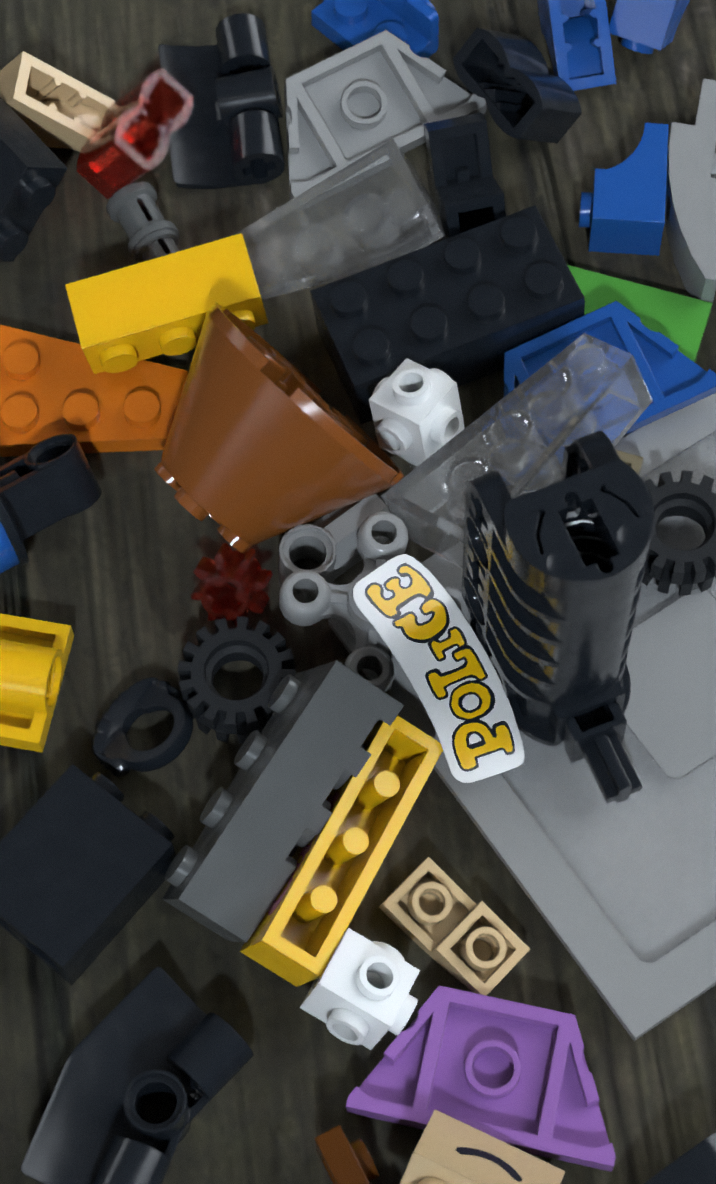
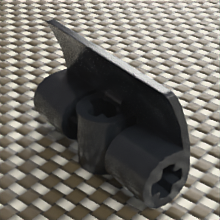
M233 14L221 20L215 29L217 45L177 46L159 44L158 46L173 180L179 188L221 189L263 184L275 180L284 171V157L278 121L279 118H283L282 101L277 78L270 63L265 23L261 18L253 14Z

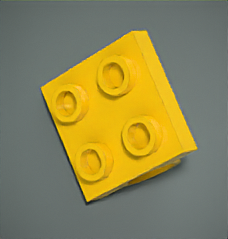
M0 613V745L43 753L74 639L71 625Z

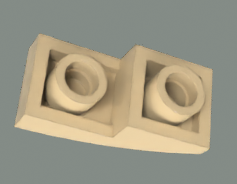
M429 856L379 906L420 948L473 993L487 996L530 950L483 901L476 904Z

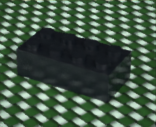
M535 205L310 291L317 330L361 424L373 420L369 398L372 396L377 384L383 378L390 377L406 358L428 369L436 368L445 372L453 381L457 382V387L503 370L505 352L585 315V298Z

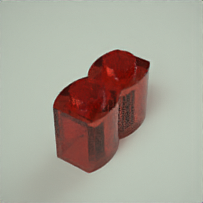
M164 68L152 72L107 109L102 120L101 131L87 141L79 153L77 172L106 199H110L121 188L135 183L163 161L169 148L170 136L183 127L191 115L193 96Z

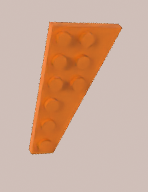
M0 324V457L21 456L41 441L60 434L75 435L84 453L164 450L188 371L142 360L138 361L133 368L123 372L108 373L104 371L94 374L84 355L81 344Z

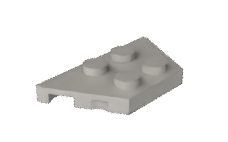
M387 30L286 78L284 95L289 197L292 206L295 208L425 143V123L480 112L482 114L485 113L487 109L486 99L474 93L471 95L444 77L445 69L429 58L415 55L408 44Z

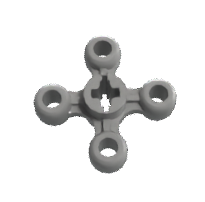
M376 512L368 516L361 523L357 534V551L363 559L364 568L362 573L353 582L346 585H334L326 582L317 572L298 570L290 574L282 582L279 591V608L288 621L298 626H311L321 619L328 618L344 622L350 633L355 637L354 651L346 658L344 665L357 674L362 669L373 670L377 673L378 678L367 681L388 693L395 676L394 664L388 655L387 645L357 607L353 599V588L359 580L388 560L405 554L408 545V529L404 522L395 514ZM384 536L391 540V543L380 544L373 538ZM443 587L455 601L470 625L472 618H470V613L462 597V591L453 587ZM306 593L311 595L314 601L302 603L295 599V596Z

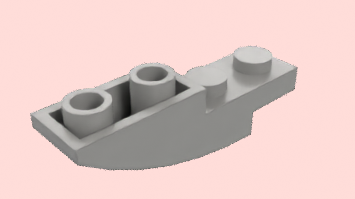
M703 78L695 125L671 122L667 153L665 228L674 264L687 293L692 298L712 303L716 290V153H714L716 146V80Z

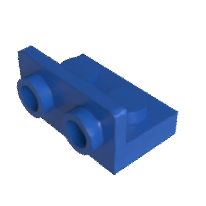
M324 0L311 11L312 26L343 51L385 30L408 44L411 51L419 57L429 58L438 50L439 15L429 0Z

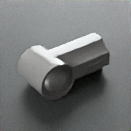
M375 494L329 513L312 525H299L290 529L282 537L279 546L278 582L280 588L282 582L290 574L298 570H304L293 564V562L304 558L313 559L321 564V566L311 569V571L317 572L326 582L333 584L337 577L362 560L357 551V534L361 523L368 516L376 512H389L388 506ZM376 536L373 538L376 542L380 544H384L386 541L389 540L387 537L384 536ZM306 593L295 596V599L302 603L314 601V598Z

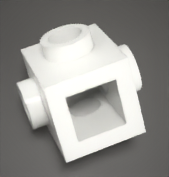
M408 358L401 363L390 377L383 378L377 384L372 396L369 398L379 447L426 472H429L465 432L457 382L453 381L450 376L439 369H428Z
M348 928L320 978L314 980L300 1008L326 1023L330 1033L341 1041L352 1045H363L372 1050L387 1031L398 1036L405 1027L418 1002V999L408 993L420 970L405 962L401 953L392 946L379 941H370Z

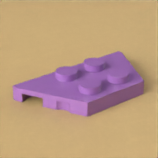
M439 985L418 1010V1016L405 1031H401L385 1050L383 1059L360 1087L356 1086L349 1094L346 1103L347 1113L425 1130L436 1109L529 1154L612 1172L615 1163V1151L613 1144L609 1143L599 1108L600 1099L593 1075L588 1070L583 1052L584 1044L576 1016L569 1013Z

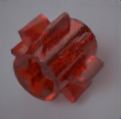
M223 543L215 555V561L203 556L193 573L202 581L196 585L190 596L193 600H201L203 607L208 612L209 621L212 622L216 618H226V620H232L237 627V616L246 617L248 609L259 614L264 610L270 597L262 589L266 588L273 573L271 570H262L255 558L256 550L253 548L243 554L238 550L232 551L227 543ZM226 582L234 584L237 588L230 586Z

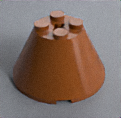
M215 303L207 311L162 453L161 462L154 468L157 474L177 491L174 494L175 499L190 514L200 521H203L209 515L220 524L217 530L223 538L239 552L245 554L253 545L394 487L404 477V473L365 431L348 415L343 416L334 407L330 410L329 405L319 396L321 390L259 334L228 309L222 311L218 303Z

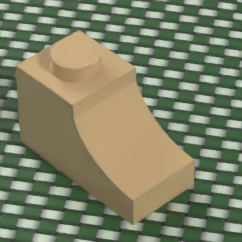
M24 51L0 70V97L47 147L71 149L88 154L99 160L112 151L121 103Z

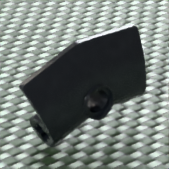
M161 967L154 968L75 1047L68 1057L21 1164V1172L24 1176L41 1184H162L178 1143L185 1138L190 1130L192 1119L254 1056L253 1051L226 1021L213 1012L206 1015ZM159 1096L169 1097L177 1103L173 1115L165 1122L153 1124L147 1123L140 1118L141 1109L152 1098Z

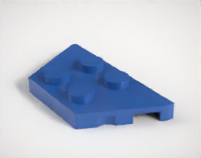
M617 300L517 346L504 354L501 477L507 488L510 489L563 464L564 447L571 445L573 440L597 431H603L610 441H613L716 393V373L711 369L705 371L678 351L679 346L662 333L651 331L641 323L640 317Z

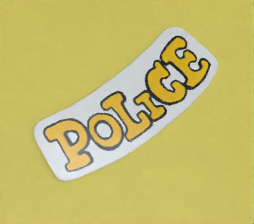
M402 554L388 560L359 580L353 588V599L359 610L381 636L410 680L435 728L453 777L462 783H473L519 767L524 762L525 757L523 742L512 707L503 690V685L473 629L455 601L434 575L414 557Z

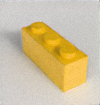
M242 233L65 284L81 348L94 374L104 371L119 373L133 368L138 361L162 354L176 356L191 351L197 345L207 311L215 303L221 306L222 311L228 309L253 330L257 326L269 323Z

